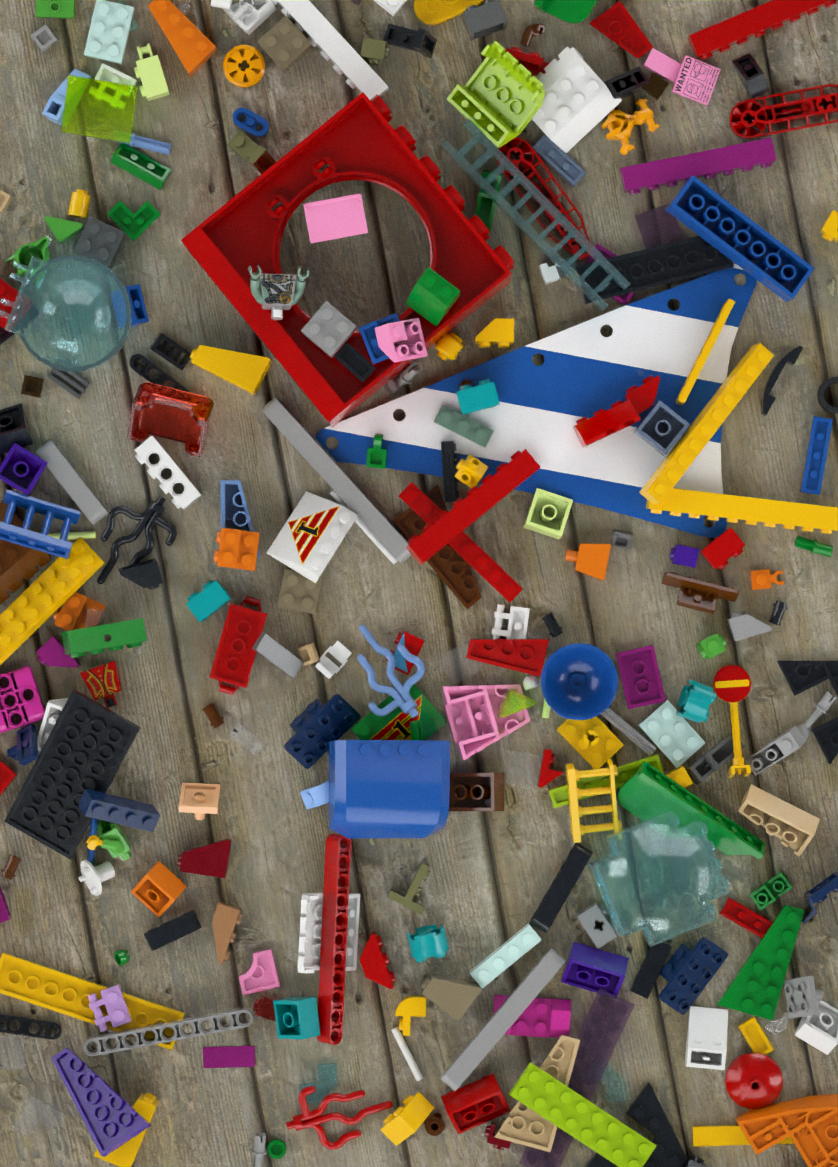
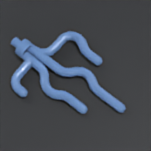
M360 625L359 630L377 653L387 658V676L395 687L394 689L390 686L378 684L373 667L364 655L359 654L357 660L367 672L370 686L377 692L390 694L394 699L383 709L378 708L374 702L369 703V709L377 716H385L399 706L404 714L409 713L412 718H415L419 713L415 709L417 704L410 695V688L424 675L425 665L423 661L411 654L404 644L399 643L397 645L401 655L407 661L417 666V672L402 685L394 674L395 657L393 653L381 646L365 625Z

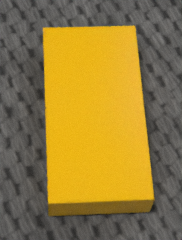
M754 1016L738 1025L754 1053L766 1055L774 1050Z

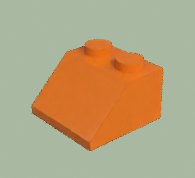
M158 861L133 888L131 893L159 918L187 886L169 871L165 865Z

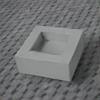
M46 24L31 35L42 52L58 41Z

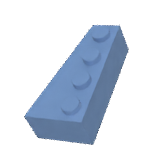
M219 481L220 531L221 528H230L253 532L241 481ZM257 550V557H260L259 550Z

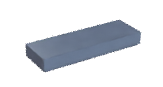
M545 134L532 147L572 187L587 173Z

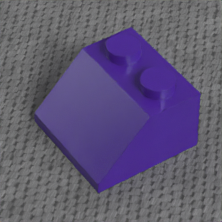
M14 443L0 466V481L20 493L30 496L40 481L48 462Z

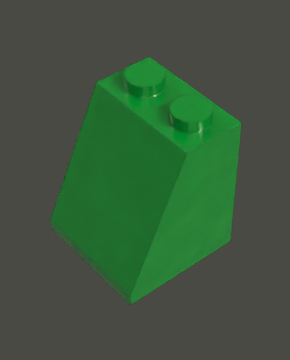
M428 267L415 284L405 304L437 327L460 297V290Z

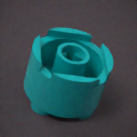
M689 679L687 682L690 685L684 686L679 697L677 706L681 708L680 711L676 710V714L697 723L706 722L710 713L708 711L710 703H714L716 693L713 692L712 687Z
M436 924L416 928V933L412 935L411 932L406 934L411 956L416 959V962L426 961L428 957L433 956L435 958H442L446 956V951L449 950L444 925L440 924V928H437Z

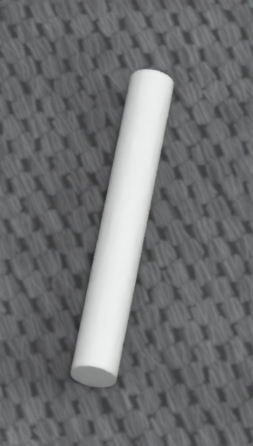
M398 1026L391 1029L416 1081L422 1080L423 1076Z

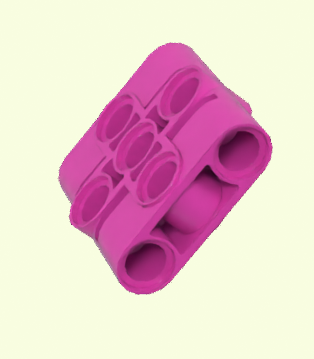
M30 665L0 674V680L3 677H7L10 682L6 688L0 685V734L42 720L45 714V707ZM27 689H31L34 692V697L31 700H27L24 696ZM9 695H13L16 699L13 706H9L6 703ZM16 713L22 717V721L19 724H15L12 721V717Z

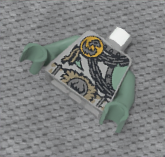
M258 265L257 271L252 273V267L249 266L248 272L252 276L250 278L251 293L255 300L262 305V309L271 310L272 320H282L283 310H290L291 306L297 304L303 295L306 284L305 279L309 276V269L307 268L306 274H301V266L298 267L297 273L299 277L297 278V275L261 274V268Z

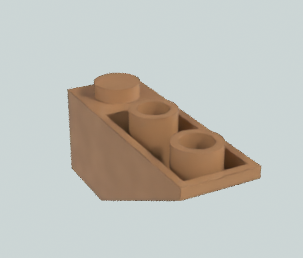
M219 902L212 925L218 963L222 966L223 961H228L231 951L227 949L229 943H234L237 933L233 931L236 925H240L243 914H240V908Z

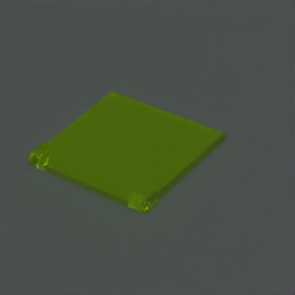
M68 75L61 132L130 143L137 86Z

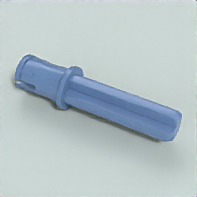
M119 130L115 132V142L167 155L171 151L170 143L139 136L135 132L133 134Z

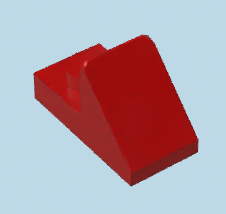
M544 748L537 785L540 788L564 773V771L549 769L550 765L553 766L555 754H552L551 749Z

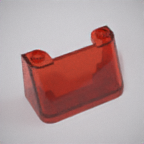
M142 383L139 385L132 403L127 439L141 442L146 440L150 434L185 443V451L188 454L202 457L214 402L205 396L153 383Z

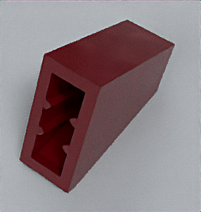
M228 838L183 851L182 855L178 856L177 861L180 872L226 878L232 839Z

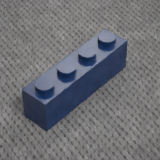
M85 789L78 804L86 817L150 832L154 831L160 818V814L152 804L90 789Z

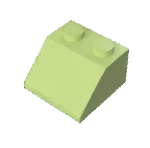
M536 488L523 528L560 539L573 500Z

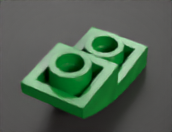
M781 871L754 890L750 897L758 908L762 910L792 889L793 885L784 872Z

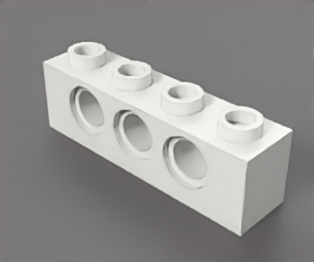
M154 436L149 437L135 449L137 453L135 455L136 459L141 464L145 463L149 467L147 472L153 479H159L161 482L160 488L165 494L170 493L173 496L171 501L178 509L182 507L185 510L202 496ZM158 454L160 461L155 465L151 464V455ZM164 469L172 471L171 478L164 479L162 477ZM178 483L184 486V491L181 494L174 492V487Z

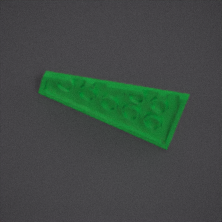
M787 904L783 906L766 934L761 938V941L743 964L733 982L726 989L722 998L719 999L717 1005L773 1021L804 909Z

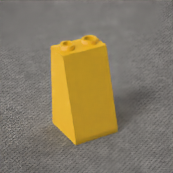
M199 345L198 348L195 347L190 355L193 365L254 396L272 364L271 359L267 357Z
M146 1092V1094L141 1093L132 1104V1107L150 1123L159 1100L156 1099L157 1096ZM147 1129L106 1157L101 1156L98 1149L94 1156L119 1167H132Z

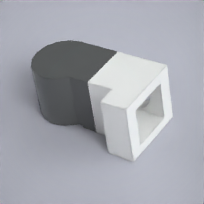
M565 258L561 263L548 267L547 262L539 265L545 285L574 274L576 262L572 258Z

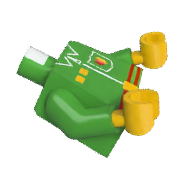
M98 820L99 838L96 835H91L86 841L87 847L95 850L100 845L101 848L107 849L113 858L119 856L122 861L128 860L132 854L129 851L128 836L122 826Z

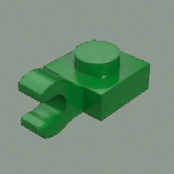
M383 434L374 435V446L367 449L366 467L386 468L387 449L382 448Z

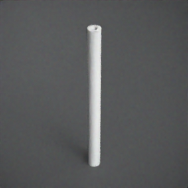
M334 490L329 493L338 504L352 511ZM357 516L356 524L394 565L398 560Z

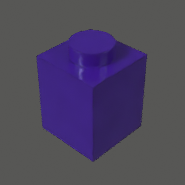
M676 544L675 548H671L669 559H672V564L696 568L699 549Z

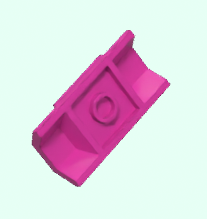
M494 995L493 1014L509 997L508 995ZM535 997L505 1034L559 1038L561 1034L569 1036L571 1000Z

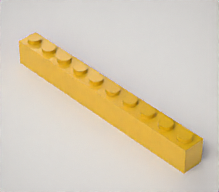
M761 343L752 345L641 489L639 493L653 505L663 502L774 355Z
M675 488L670 491L660 504L653 505L648 500L646 502V509H651L650 513L662 514L663 510L670 511L669 515L673 516L689 513L688 517L700 519V515L708 516L707 520L719 521V517L727 518L726 522L738 523V519L745 520V524L757 525L758 521L764 522V526L776 527V524H783L784 529L794 530L795 526H801L802 531L813 532L814 528L821 529V533L832 534L833 530L838 531L837 507Z

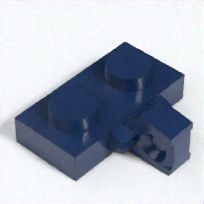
M31 723L17 731V745L7 750V756L14 760L19 759V764L23 766L38 759L37 729Z

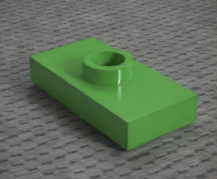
M36 0V18L75 19V0Z

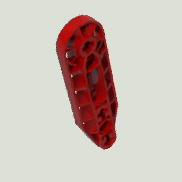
M826 84L739 102L733 107L729 115L731 131L742 139H755L837 123L838 119L828 121L827 115L838 113V92L824 95L822 89L828 87L838 88V85ZM819 89L820 96L804 98L803 92ZM800 93L801 100L785 101L784 96ZM781 97L782 103L767 106L765 99ZM833 99V104L828 105L825 109L823 106H819L822 101L824 104H829ZM762 100L763 106L756 101ZM801 105V107L789 110H781V112L775 113L774 111L776 109ZM767 111H769L771 116V120L768 121L766 113ZM802 111V114L776 119V116L778 115L785 116L793 113H801ZM764 115L765 117L762 119H758V116ZM823 115L825 122L809 125L808 118ZM746 116H748L750 119H753L750 122V124H748L747 121H744ZM805 119L806 126L790 128L791 121ZM786 123L787 129L771 131V125ZM755 125L760 130L759 133L753 129ZM767 126L768 133L761 134Z
M515 137L506 145L498 148L496 163L500 171L547 236L579 260L587 259L591 255L592 246L582 216L532 146L526 140ZM512 153H514L515 155H520L518 156V161H516L515 159H510V157H512ZM524 154H532V157L524 158ZM535 156L539 162L532 165ZM520 164L524 166V168L526 169L525 171H523L520 168ZM540 164L550 176L545 181L535 169ZM530 169L532 173L524 178L522 175ZM508 175L517 177L513 181H511ZM534 176L537 178V180H538L539 183L542 185V187L544 188V190H545V191L547 192V194L550 196V199H549V200H548V197H547V196L544 194V192L541 190V188H540V186L538 185V183L536 184V183L534 182V180L532 179ZM551 179L561 192L556 197L546 184ZM518 180L521 181L528 191L524 196L521 195L513 184ZM530 180L532 182V184L534 185L533 188L538 192V194L541 196L542 200L545 203L542 204V202L537 197L532 188L529 186L527 181ZM530 195L540 207L535 212L525 200ZM562 195L572 207L568 212L558 201V198ZM540 211L545 214L551 223L546 228L536 215ZM575 211L579 216L580 227H577L569 216L571 212ZM556 215H558L559 217L564 216L563 223L565 225H567V223L570 224L566 226L563 231L561 230L563 228V224L560 221H555L557 218ZM553 226L562 240L557 241L547 230ZM582 228H583L585 237H584V235H583V234L581 233V231H580V229H582ZM568 230L575 231L576 238L568 239L566 232ZM579 238L581 239V241H579V245H580L582 248H583V247H586V248H587L586 251H585L586 254H584V253H580V254H579V253H578L579 246H578L577 244H575V246L572 245V244L576 243ZM562 242H565L566 245L568 246V248L565 247V246H564L563 244H561V243H562Z

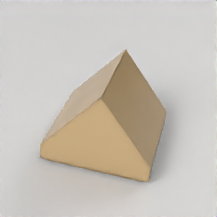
M314 642L297 648L304 666L320 661Z

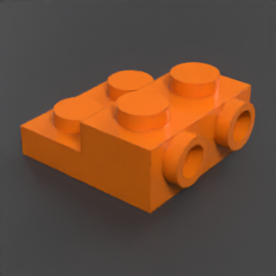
M221 528V531H217L216 543H219L218 550L214 551L213 562H216V566L255 571L260 533Z
M75 592L63 604L61 610H56L53 619L56 620L54 624L67 631L97 626L106 605Z

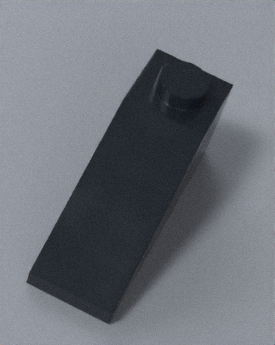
M639 66L604 83L614 99H623L635 94L649 82Z

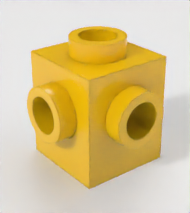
M469 454L465 460L461 459L455 467L458 471L454 477L470 488H473L478 484L488 466Z

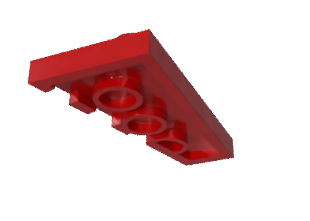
M470 639L466 658L541 677L550 639Z

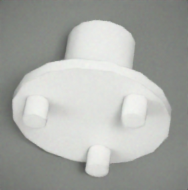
M88 860L81 861L82 876L79 877V881H85L92 895H101V883L115 877V870L112 864L107 861L94 867Z

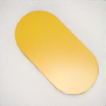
M415 0L414 12L422 23L434 26L462 15L469 6L477 5L479 7L484 0Z

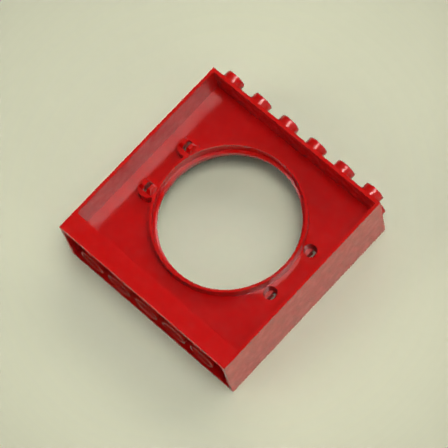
M364 92L181 239L186 249L331 427H334L416 359L394 363L389 358L373 364L360 331H355L344 345L348 342L376 368L368 379L362 383L334 356L331 358L301 332L312 317L303 311L298 304L292 305L290 310H283L282 320H272L271 310L262 309V305L257 303L251 293L250 278L252 276L248 272V267H252V273L257 271L258 265L261 268V274H282L280 267V245L283 232L293 212L307 197L333 183L351 180L368 181L395 191L415 209L428 234L430 243L429 268L460 290V297L437 327L410 307L399 316L400 321L419 318L426 350L431 348L445 334L452 331L511 282L512 273L510 271L514 268L513 264L515 263L501 245L492 250L486 243L490 238L488 235L490 231L476 214L469 220L464 216L461 211L465 209L463 205L465 201L452 185H449L444 190L437 183L441 179L439 175L441 172L431 158L426 154L419 160L413 152L417 149L414 145L416 141L402 124L395 130L391 127L389 122L392 120L390 116L392 112L381 97L377 94L369 100ZM328 164L329 167L323 170L320 174L318 170H320L323 166ZM279 202L283 204L280 205L277 209H275V211L272 210V208L276 206Z

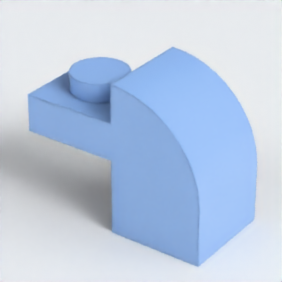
M329 780L300 792L307 810L329 802Z

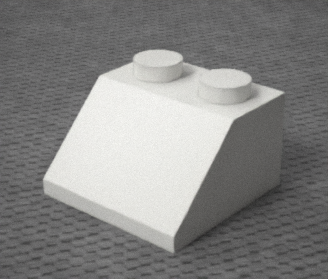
M819 1001V1014L802 1017L795 1036L828 1055L838 1044V1010L824 1001Z

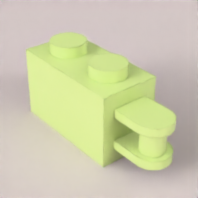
M150 43L145 47L140 48L138 46L137 51L140 60L136 61L137 67H134L137 79L141 78L142 85L139 86L142 97L146 96L147 100L151 101L170 95L158 55L153 56ZM150 54V57L143 59L142 55Z

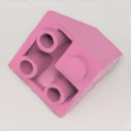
M419 318L387 323L374 328L379 348L394 363L428 356Z

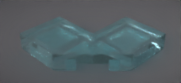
M588 1062V1082L607 1083V1102H626L627 1082L608 1063Z
M337 1063L317 1064L318 1083L299 1084V1093L308 1086L316 1088L314 1093L306 1096L307 1104L319 1103L337 1084Z

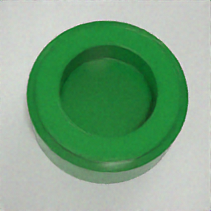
M281 1139L271 1140L267 1147L268 1155L273 1159L282 1158L286 1153L284 1141Z

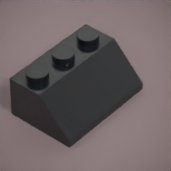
M22 403L0 410V454L9 452L14 443L21 447L33 444Z

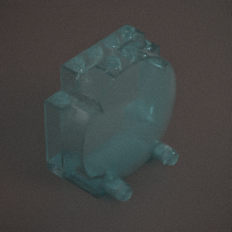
M667 811L648 820L633 823L623 830L605 837L611 853L588 864L617 935L625 937L642 929L648 945L652 947L715 920L714 915L716 911L713 904H709V901L730 893L728 890L730 884L727 877L722 875L721 870L723 866L719 858L716 859L713 853L716 849L713 842L707 838L706 834L709 832L705 823L696 820L684 826L679 825L680 821L677 814Z

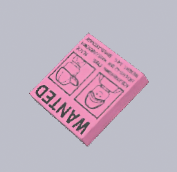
M685 55L671 92L707 106L721 69Z

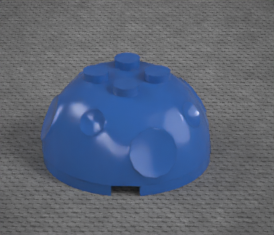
M574 643L558 649L546 660L541 673V689L547 704L558 715L571 720L591 719L604 712L614 700L618 688V676L612 660L605 652L590 644Z

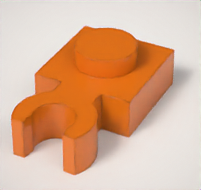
M770 569L750 571L751 590L771 588V583L783 585L784 581L779 582L776 579L778 574H784L783 571H775L772 575H770Z

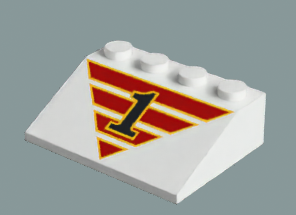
M306 491L270 546L267 554L316 583L358 515L340 504Z

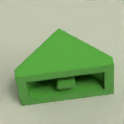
M45 216L44 219L61 244L83 231L85 227L83 223Z

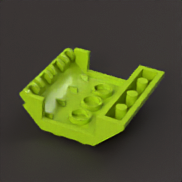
M495 41L491 45L487 44L481 52L486 58L466 85L457 84L447 100L491 142L500 148L520 135L543 105L545 90L543 89V83L535 76L531 77L532 73L522 64L518 65L519 61L509 52L505 53L506 49Z

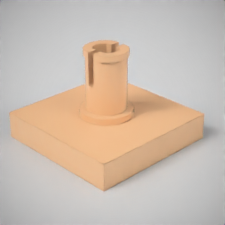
M182 783L179 812L194 813L196 820L205 819V813L217 814L220 784Z

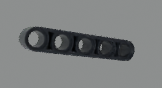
M575 843L529 924L547 933L591 858L593 851L579 843Z

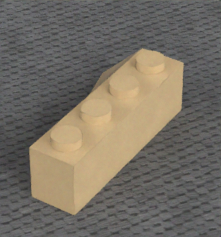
M752 784L745 793L738 810L757 826L762 825L769 835L778 837L781 840V844L785 847L790 846L794 849V853L797 856L802 854L815 835L820 821L819 818Z

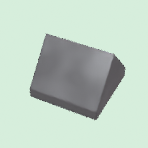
M613 529L611 546L630 549L633 533Z

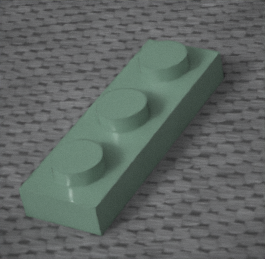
M444 405L441 406L434 420L435 423L486 448L494 430Z

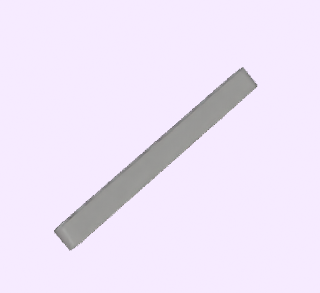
M275 396L262 408L263 413L350 509L358 515L361 521L400 563L406 561L411 556L410 552L406 549L409 545L407 538L286 405Z

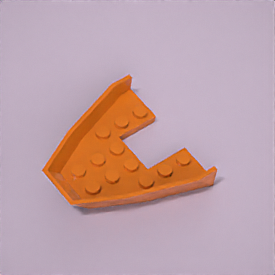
M838 1094L814 1095L774 1103L760 1109H749L735 1118L756 1155L790 1136L808 1167H838Z

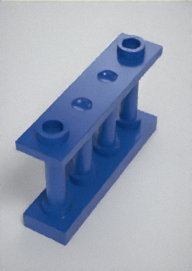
M6 490L3 503L8 504L4 521L0 522V539L67 559L72 547V543L67 541L71 523L77 525L81 512L71 507L67 508L20 494L17 491ZM16 507L27 510L22 528L11 525ZM34 512L45 515L41 533L30 530ZM53 518L64 521L59 539L48 536Z

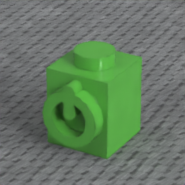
M714 633L699 641V644L696 645L702 659L705 660L726 651L724 646L727 644L722 635L718 636L717 633Z

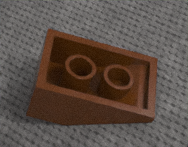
M450 773L449 811H504V773Z

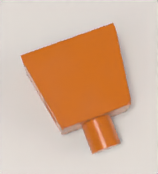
M580 543L578 551L566 550L565 560L576 562L575 571L604 581L611 544Z

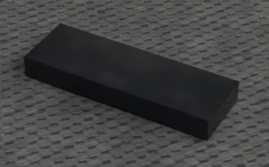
M654 938L630 991L648 999L672 946Z

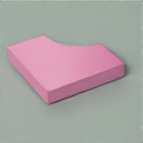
M272 949L253 953L251 968L245 974L239 976L243 995L281 986Z

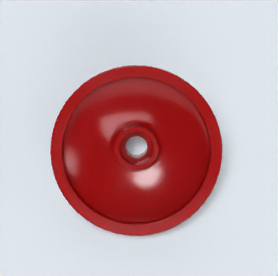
M746 1053L737 1057L728 1067L725 1076V1086L730 1098L739 1106L747 1109H760L769 1106L778 1098L783 1086V1076L778 1064L769 1056L762 1053ZM757 1082L758 1086L752 1087V1083Z

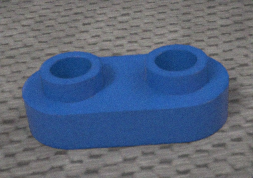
M238 108L234 111L233 121L239 128L256 137H263L268 133V122L261 116L246 108ZM241 115L246 116V120L243 122L239 120ZM259 124L263 126L261 131L256 130V126Z

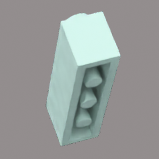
M528 923L470 970V975L483 989L542 940L541 937Z

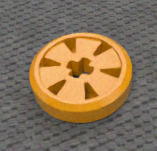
M238 45L226 54L223 61V71L227 80L234 86L249 88L259 83L263 78L265 61L262 54L256 48L250 45ZM243 62H247V65H250L245 71H241L242 68H239V65H242Z

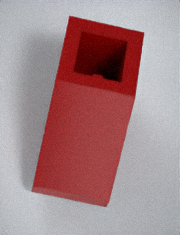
M650 375L642 380L643 385L638 388L634 385L625 390L627 394L623 396L626 401L630 400L638 414L654 405L660 377Z

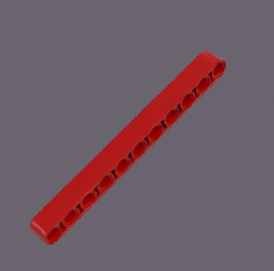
M334 833L327 836L325 845L318 995L320 1035L317 1036V1039L322 1043L338 1045L342 1040L351 839Z

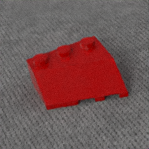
M621 400L611 404L612 408L606 411L603 408L594 412V417L587 419L585 416L577 420V425L573 428L582 447L584 448L641 420L630 400L623 403Z

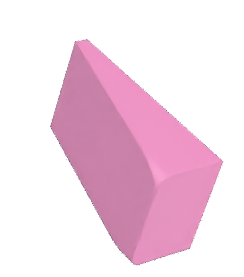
M652 48L643 67L675 83L681 64Z

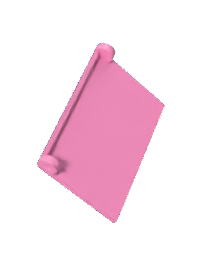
M361 193L303 204L311 244L368 233Z

